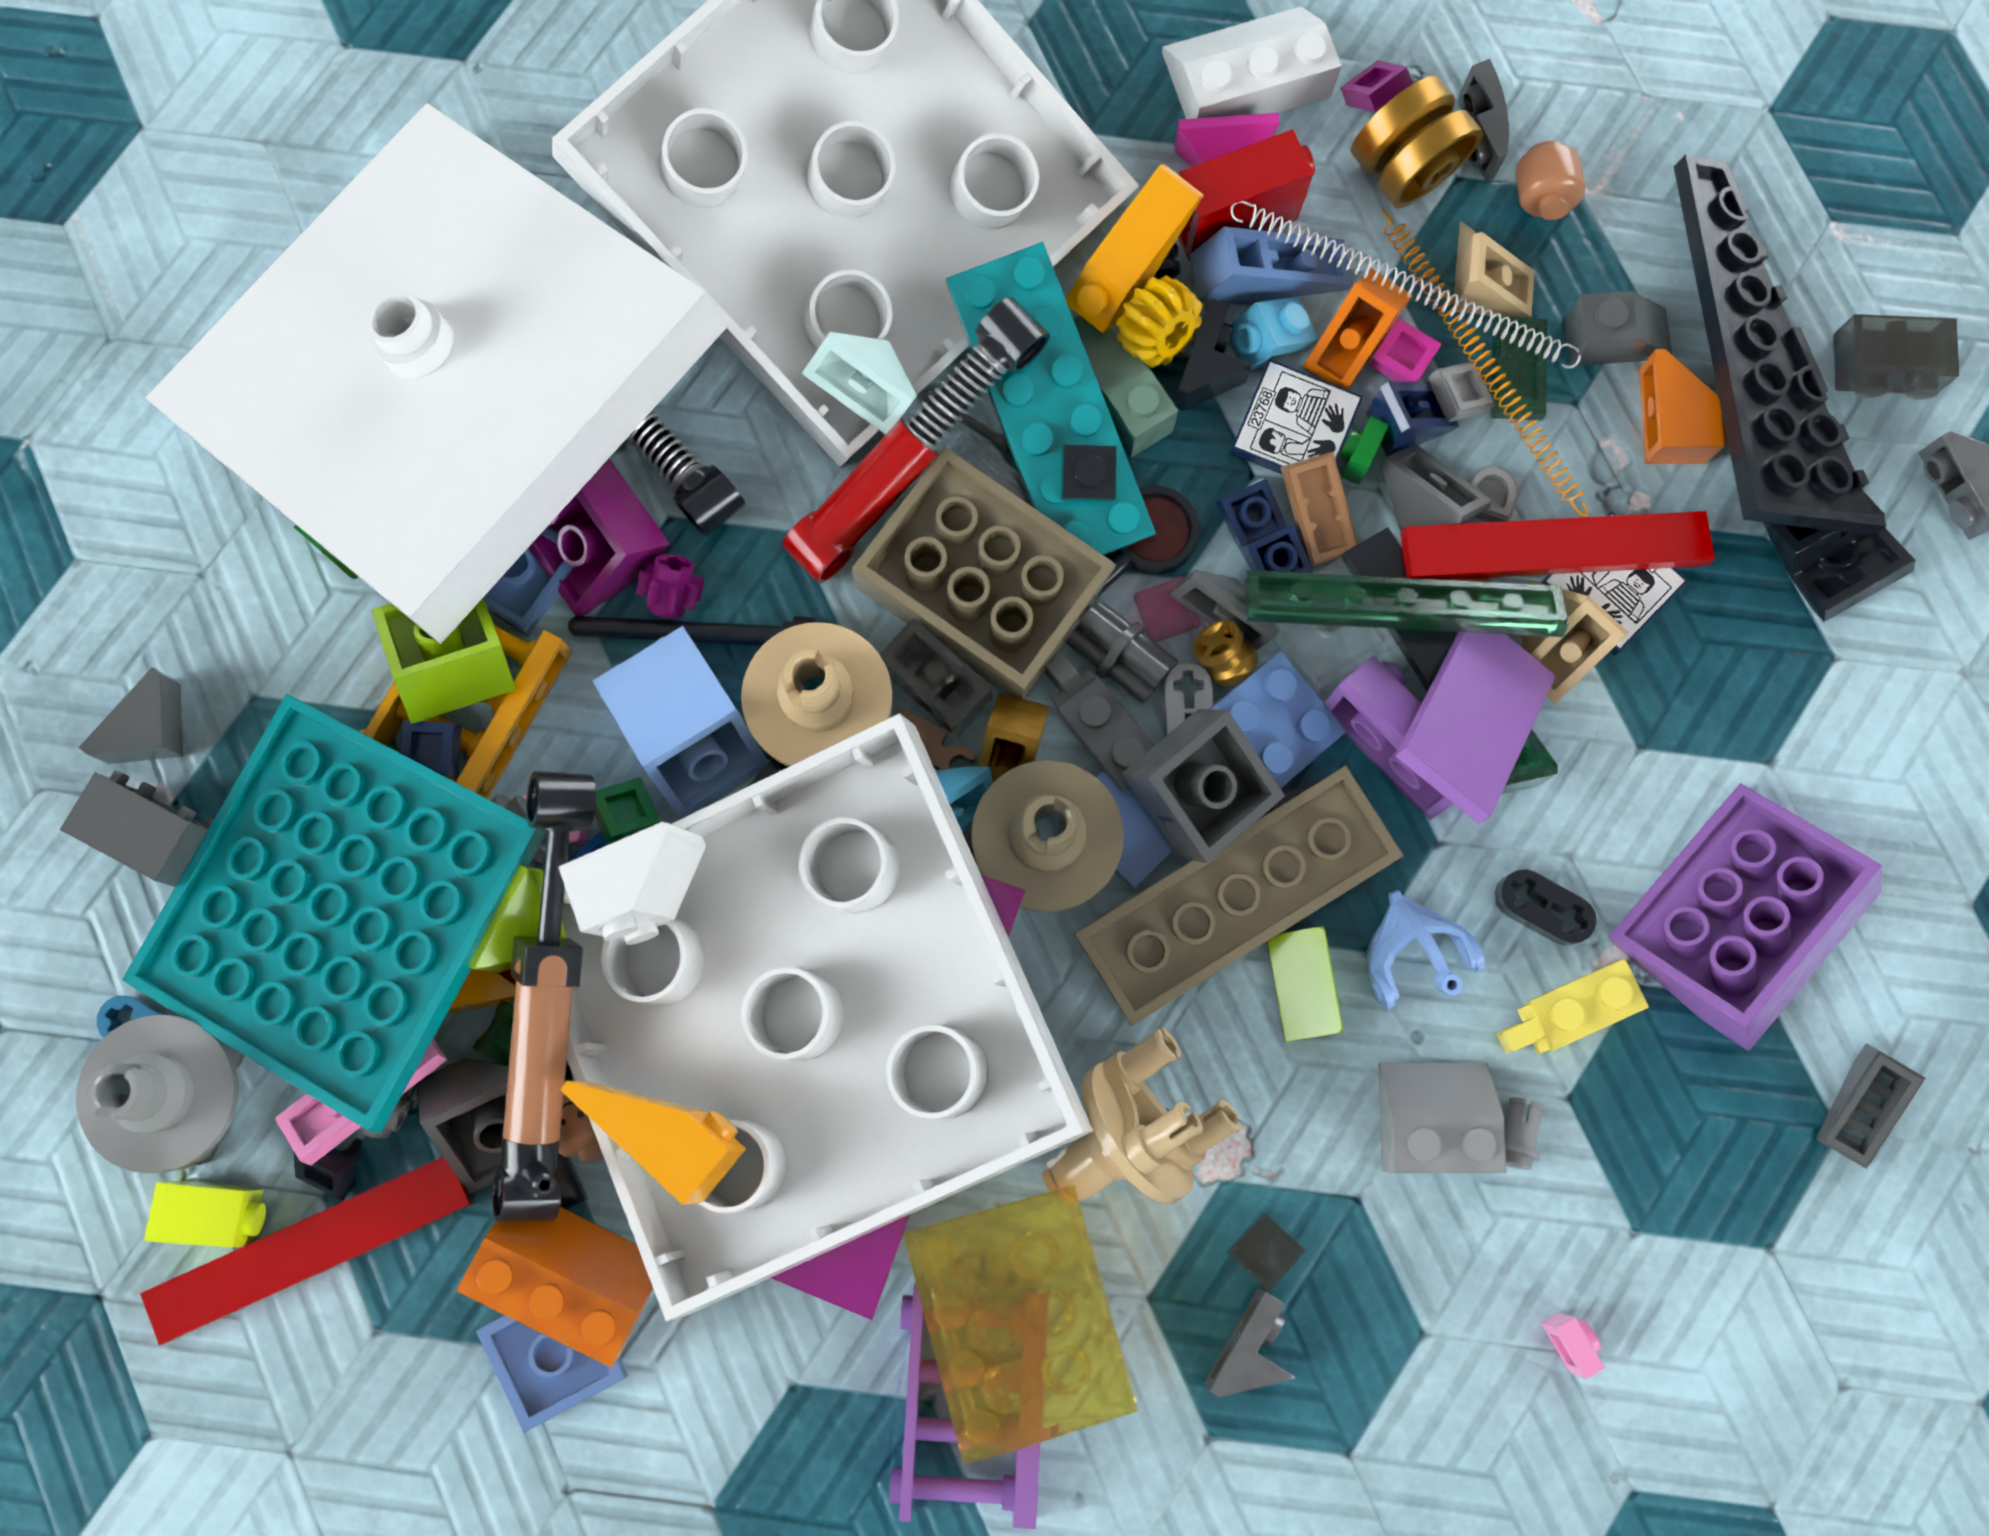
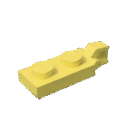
M1624 958L1524 1002L1525 1006L1517 1009L1522 1022L1495 1034L1504 1053L1514 1052L1533 1043L1537 1053L1541 1054L1546 1051L1557 1050L1645 1010L1649 1006Z

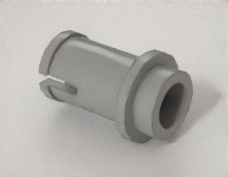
M1511 1097L1509 1098L1510 1106L1505 1126L1506 1166L1532 1170L1533 1161H1539L1540 1154L1535 1152L1545 1105L1531 1100V1104L1528 1106L1526 1121L1523 1122L1522 1117L1526 1099Z

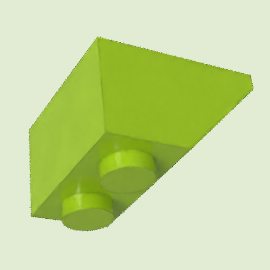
M484 598L479 601L441 644L391 603L371 609L394 683L411 724L516 690Z

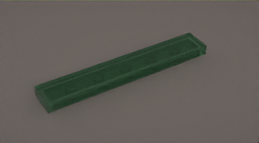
M1247 570L1244 582L1247 621L1553 637H1564L1569 626L1561 586Z

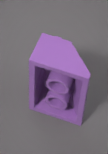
M1373 655L1345 678L1324 704L1347 731L1345 735L1431 820L1453 805V803L1395 757L1424 699L1418 700L1404 686L1406 681L1396 667L1386 661L1381 663Z

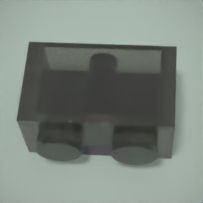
M1854 314L1833 334L1835 391L1855 392L1856 396L1862 398L1878 397L1886 393L1906 394L1908 399L1923 400L1937 396L1942 389L1959 377L1957 318Z

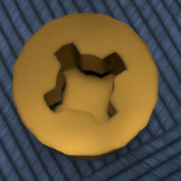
M1219 620L1210 624L1200 632L1193 644V654L1202 665L1208 667L1210 676L1216 684L1221 686H1232L1242 682L1253 672L1258 663V652L1249 641L1243 640V632L1231 620Z

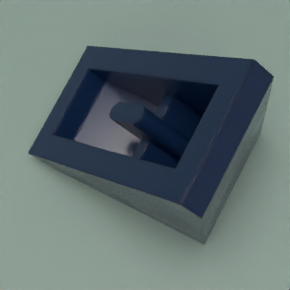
M1387 382L1379 387L1366 412L1368 419L1372 416L1389 424L1381 441L1386 457L1413 444H1422L1459 427L1457 421L1447 422L1429 382Z

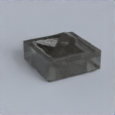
M1262 1212L1227 1250V1253L1268 1292L1305 1252L1265 1212Z

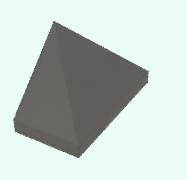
M1413 444L1385 457L1381 465L1400 531L1406 526L1460 524L1489 509L1493 501L1417 444Z
M1195 570L1175 585L1169 596L1208 624L1219 620L1234 621L1243 632V640L1249 641L1256 651L1275 639L1280 631L1236 578Z

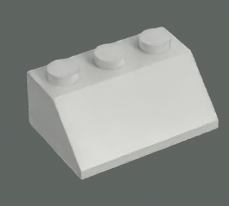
M1301 6L1162 47V54L1186 119L1278 113L1332 97L1342 67L1326 23Z

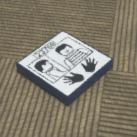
M1269 359L1230 454L1279 474H1282L1280 467L1327 452H1333L1337 462L1363 396Z
M1611 511L1607 516H1617V515L1614 514V513ZM1675 568L1549 574L1541 584L1590 596L1629 633L1610 651L1615 656L1688 580Z

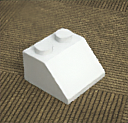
M661 822L559 866L580 932L603 936L604 940H624L627 945L641 943L659 934L657 927L674 920L705 851L706 845L703 836Z

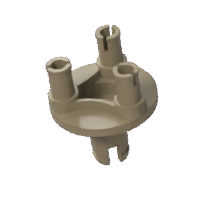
M1040 760L1029 762L1001 775L982 796L972 823V848L980 874L1024 889L1025 893L1020 908L1035 912L1066 911L1080 906L1096 896L1111 880L1117 869L1124 844L1122 817L1109 790L1088 771L1061 761ZM1044 817L1055 818L1060 822L1058 832L1061 835L1048 837V841H1043L1038 837L1040 831L1034 824Z

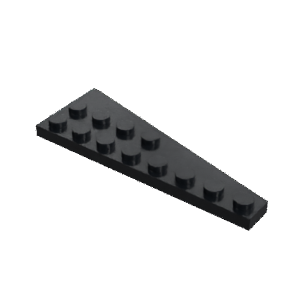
M1685 154L1673 167L1743 520L1874 535L1886 527L1885 517L1883 514L1874 515L1863 487L1869 484L1864 469L1854 470L1843 443L1850 439L1844 424H1840L1827 409L1825 401L1828 400L1826 392L1829 390L1801 327H1791L1782 307V303L1788 297L1782 285L1773 286L1763 264V261L1769 257L1764 243L1759 242L1749 232L1745 223L1749 219L1746 214L1749 209L1730 166L1725 161Z

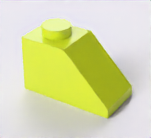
M204 1180L156 1182L144 1241L218 1247H239L253 1243L254 1236H258L261 1232L266 1217V1206L264 1203H261L264 1189Z

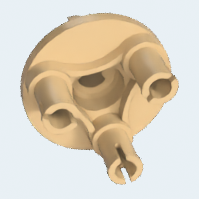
M821 622L796 625L770 638L761 646L750 661L743 679L741 692L743 715L752 736L768 755L788 767L889 719L893 698L888 670L876 649L861 635L848 628ZM821 677L824 679L822 685L814 690H805L802 685L808 678Z
M1157 1029L1153 1035L1127 1053L1119 1051L1085 1073L1081 1087L1082 1098L1093 1132L1080 1137L1065 1147L1057 1157H1051L1045 1164L1047 1169L1042 1173L1043 1181L1049 1193L1060 1205L1066 1208L1080 1205V1201L1094 1196L1116 1180L1130 1181L1139 1191L1159 1203H1176L1190 1193L1193 1186L1192 1167L1205 1159L1206 1151L1242 1129V1124L1238 1122L1240 1118L1235 1109L1223 1099L1217 1101L1214 1106L1199 1116L1194 1111L1188 1117H1185L1184 1114L1191 1109L1187 1103L1180 1101L1173 1109L1167 1112L1155 1094L1145 1085L1146 1079L1174 1060L1176 1061L1181 1058L1177 1042L1165 1029Z

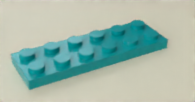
M1044 242L946 278L945 284L972 351L974 350L973 346L978 345L979 342L975 332L981 320L997 303L1007 297H1013L1050 333L1049 341L1044 349L1027 367L1017 373H1012L1010 370L1006 371V374L1001 375V379H993L995 386H987L989 397L1032 507L1102 555L1154 536L1156 534ZM1063 445L1117 446L1116 499L1113 502L1061 500Z

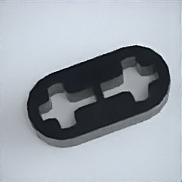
M1528 869L1517 870L1503 877L1497 884L1495 900L1500 911L1554 943L1563 946L1574 945L1588 939L1595 930L1597 923L1596 913L1591 904L1584 898L1537 872ZM1524 882L1529 885L1527 894L1542 903L1539 907L1534 903L1527 902L1518 907L1514 904L1516 894L1510 891V887H1517ZM1550 909L1559 913L1574 909L1576 911L1574 920L1580 924V929L1575 928L1565 933L1561 930L1564 921L1550 913Z

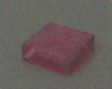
M1183 576L1134 593L1133 599L1147 635L1155 643L1197 629L1201 625L1199 616L1169 596L1172 588L1184 579Z

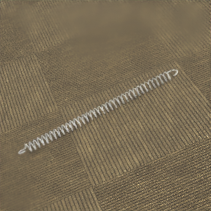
M1246 201L1239 202L1254 207V214L1249 228H1252L1256 218L1263 211L1258 232L1261 231L1267 219L1272 215L1267 236L1270 235L1277 221L1281 219L1276 240H1278L1285 226L1290 223L1285 244L1288 242L1293 231L1299 226L1294 248L1306 230H1308L1302 251H1305L1309 241L1316 234V242L1311 256L1314 255L1317 246L1325 238V245L1320 259L1323 258L1324 253L1332 242H1334V248L1328 261L1329 263H1331L1337 250L1343 246L1342 255L1337 267H1340L1343 258L1350 250H1352L1346 271L1349 270L1355 257L1360 254V261L1355 275L1358 274L1363 262L1369 258L1368 268L1363 276L1364 279L1367 277L1373 264L1378 262L1377 271L1372 279V283L1375 282L1378 273L1386 265V274L1381 282V286L1385 284L1388 275L1393 269H1395V277L1390 285V290L1393 289L1397 278L1404 273L1403 283L1399 288L1398 294L1402 292L1405 283L1410 277H1413V281L1407 298L1410 297L1414 286L1421 281V289L1415 299L1416 302L1419 300L1424 288L1430 285V291L1424 306L1428 304L1431 294L1436 289H1439L1438 298L1432 308L1435 309L1441 296L1447 292V300L1442 307L1441 313L1445 312L1451 298L1456 296V303L1451 310L1450 317L1454 315L1457 305L1464 300V309L1459 315V321L1462 320L1467 307L1473 304V311L1467 320V325L1471 323L1474 313L1479 308H1482L1481 316L1475 326L1476 329L1480 326L1483 316L1489 311L1490 319L1484 328V332L1488 331L1492 319L1498 315L1499 322L1492 333L1493 336L1497 334L1500 324L1505 319L1508 320L1501 340L1506 337L1509 327L1516 323V330L1510 338V344L1514 342L1518 330L1524 327L1525 332L1518 343V347L1522 346L1527 333L1532 330L1533 338L1527 345V351L1531 349L1535 338L1541 334L1542 340L1535 350V355L1540 352L1543 342L1547 338H1550V345L1543 355L1544 359L1548 357L1555 342L1559 343V347L1553 355L1552 363L1557 360L1561 348L1565 345L1574 348L1579 354L1578 348L1571 344L1565 343L1561 345L1560 340L1553 341L1551 336L1544 338L1543 332L1536 334L1534 328L1527 330L1525 324L1518 327L1517 321L1510 323L1509 317L1501 319L1500 313L1493 315L1491 309L1484 312L1483 305L1476 307L1473 301L1467 304L1466 298L1458 301L1457 294L1450 296L1448 290L1441 293L1440 286L1432 289L1431 282L1424 285L1422 278L1415 282L1414 275L1406 278L1405 271H1401L1398 274L1396 267L1389 270L1388 263H1384L1380 267L1379 259L1371 263L1370 255L1363 258L1361 251L1354 255L1353 248L1351 247L1345 251L1343 243L1336 248L1335 240L1327 244V236L1319 239L1318 232H1314L1310 236L1309 228L1301 232V226L1297 224L1292 229L1291 220H1288L1283 225L1282 216L1274 221L1275 216L1273 212L1269 213L1265 218V208H1262L1256 214V204ZM1235 203V204H1233V205L1231 206V210H1230L1231 216H1232L1237 222H1241V223H1242V220L1237 219V218L1234 216V214H1233V208H1234V206L1237 204V203ZM1581 355L1578 356V361L1574 365L1566 366L1562 364V366L1568 369L1574 368L1580 362Z

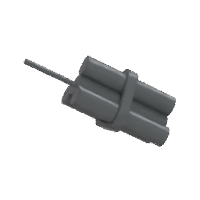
M1102 600L1095 607L1091 606L1079 621L1078 628L1067 641L1069 646L1098 668L1096 674L1103 679L1109 676L1143 704L1151 697L1159 684L1178 663L1175 657L1143 633L1145 627L1138 622L1131 624Z

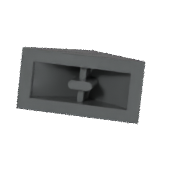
M152 667L78 748L85 754L108 764L183 757L181 685L173 678Z

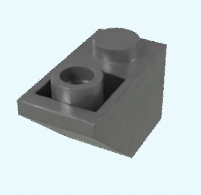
M1950 431L1937 438L1918 452L1923 461L1926 476L1937 485L1946 500L1951 519L1959 528H1962L1968 540H1971L1989 531V444Z

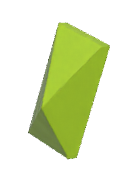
M519 864L468 965L470 968L495 973L509 970L512 967L514 936H538L543 870ZM563 922L560 938H566Z

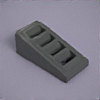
M1866 1043L1855 1059L1816 1139L1867 1169L1926 1078ZM1879 1070L1894 1078L1889 1088L1874 1079ZM1867 1089L1884 1097L1880 1107L1863 1098ZM1855 1107L1874 1117L1870 1126L1851 1116ZM1844 1125L1864 1136L1860 1146L1839 1134Z

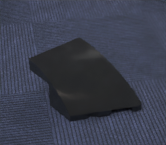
M1865 493L1874 515L1883 514L1885 516V513ZM1764 522L1769 538L1786 571L1802 596L1823 622L1914 571L1916 560L1885 527L1874 535H1864Z

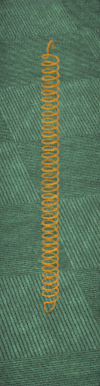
M1382 209V212L1389 221L1384 229V234L1390 235L1389 241L1394 243V249L1399 250L1400 257H1405L1404 264L1409 265L1408 270L1414 272L1415 279H1423L1430 276L1436 268H1431L1421 277H1416L1417 271L1426 268L1431 261L1427 260L1418 266L1416 270H1411V265L1422 260L1425 257V253L1419 254L1410 263L1406 262V258L1418 252L1421 246H1415L1406 255H1401V251L1411 246L1416 239L1412 238L1403 244L1401 248H1397V242L1406 239L1411 231L1404 232L1396 241H1392V235L1402 231L1406 224H1401L1391 233H1387L1386 230L1390 223L1391 225L1394 223L1387 212ZM1436 275L1427 283H1435L1440 279V275ZM1440 283L1437 286H1441L1440 288L1442 289L1445 283ZM1425 287L1423 290L1424 294H1429V292L1425 291ZM1447 292L1441 296L1440 300L1447 296ZM1454 297L1451 298L1447 306H1449L1455 301ZM1430 298L1429 301H1432V302L1435 303L1436 299L1432 300V299ZM1444 304L1441 307H1436L1435 309H1439L1438 315L1444 317L1443 322L1449 324L1448 330L1454 332L1453 337L1459 339L1458 345L1464 347L1463 353L1469 354L1468 360L1474 362L1473 368L1480 369L1478 375L1485 377L1483 383L1490 384L1489 392H1495L1494 399L1500 400L1499 407H1506L1504 414L1511 415L1509 422L1516 423L1515 430H1521L1519 437L1526 438L1525 446H1532L1530 453L1537 454L1535 461L1542 462L1541 469H1548L1545 476L1553 477L1551 485H1558L1556 492L1563 493L1561 500L1570 501L1577 513L1587 517L1588 509L1586 505L1582 503L1586 511V515H1584L1573 503L1575 498L1584 493L1583 490L1571 498L1564 499V496L1570 490L1577 487L1579 483L1573 484L1566 490L1558 491L1560 486L1572 479L1574 475L1568 476L1561 482L1553 483L1554 479L1568 470L1569 467L1563 468L1556 474L1548 475L1549 471L1560 464L1563 459L1556 461L1551 466L1542 467L1558 451H1554L1544 459H1537L1553 443L1546 445L1539 451L1532 452L1536 444L1544 441L1547 435L1532 444H1527L1530 437L1539 433L1542 428L1536 429L1530 435L1522 436L1524 430L1534 425L1537 420L1531 421L1523 428H1516L1519 422L1528 418L1532 412L1526 413L1518 420H1511L1515 413L1520 412L1527 405L1523 404L1514 412H1506L1509 406L1521 399V396L1515 398L1507 405H1501V402L1515 393L1516 389L1510 390L1503 397H1496L1500 390L1511 384V381H1507L1496 390H1491L1492 385L1503 379L1506 373L1499 375L1492 382H1486L1487 377L1497 372L1501 366H1496L1488 374L1481 375L1482 369L1495 362L1496 358L1490 359L1481 367L1475 366L1479 360L1488 356L1491 351L1488 350L1477 359L1471 360V355L1482 349L1486 343L1479 344L1471 352H1466L1465 349L1468 345L1479 340L1480 335L1473 337L1467 344L1462 345L1460 343L1464 337L1472 334L1476 328H1471L1462 336L1456 337V332L1466 327L1467 321L1459 325L1457 329L1452 330L1450 327L1452 323L1459 321V315L1452 321L1446 322L1445 319L1450 315L1452 309L1442 315L1440 311Z

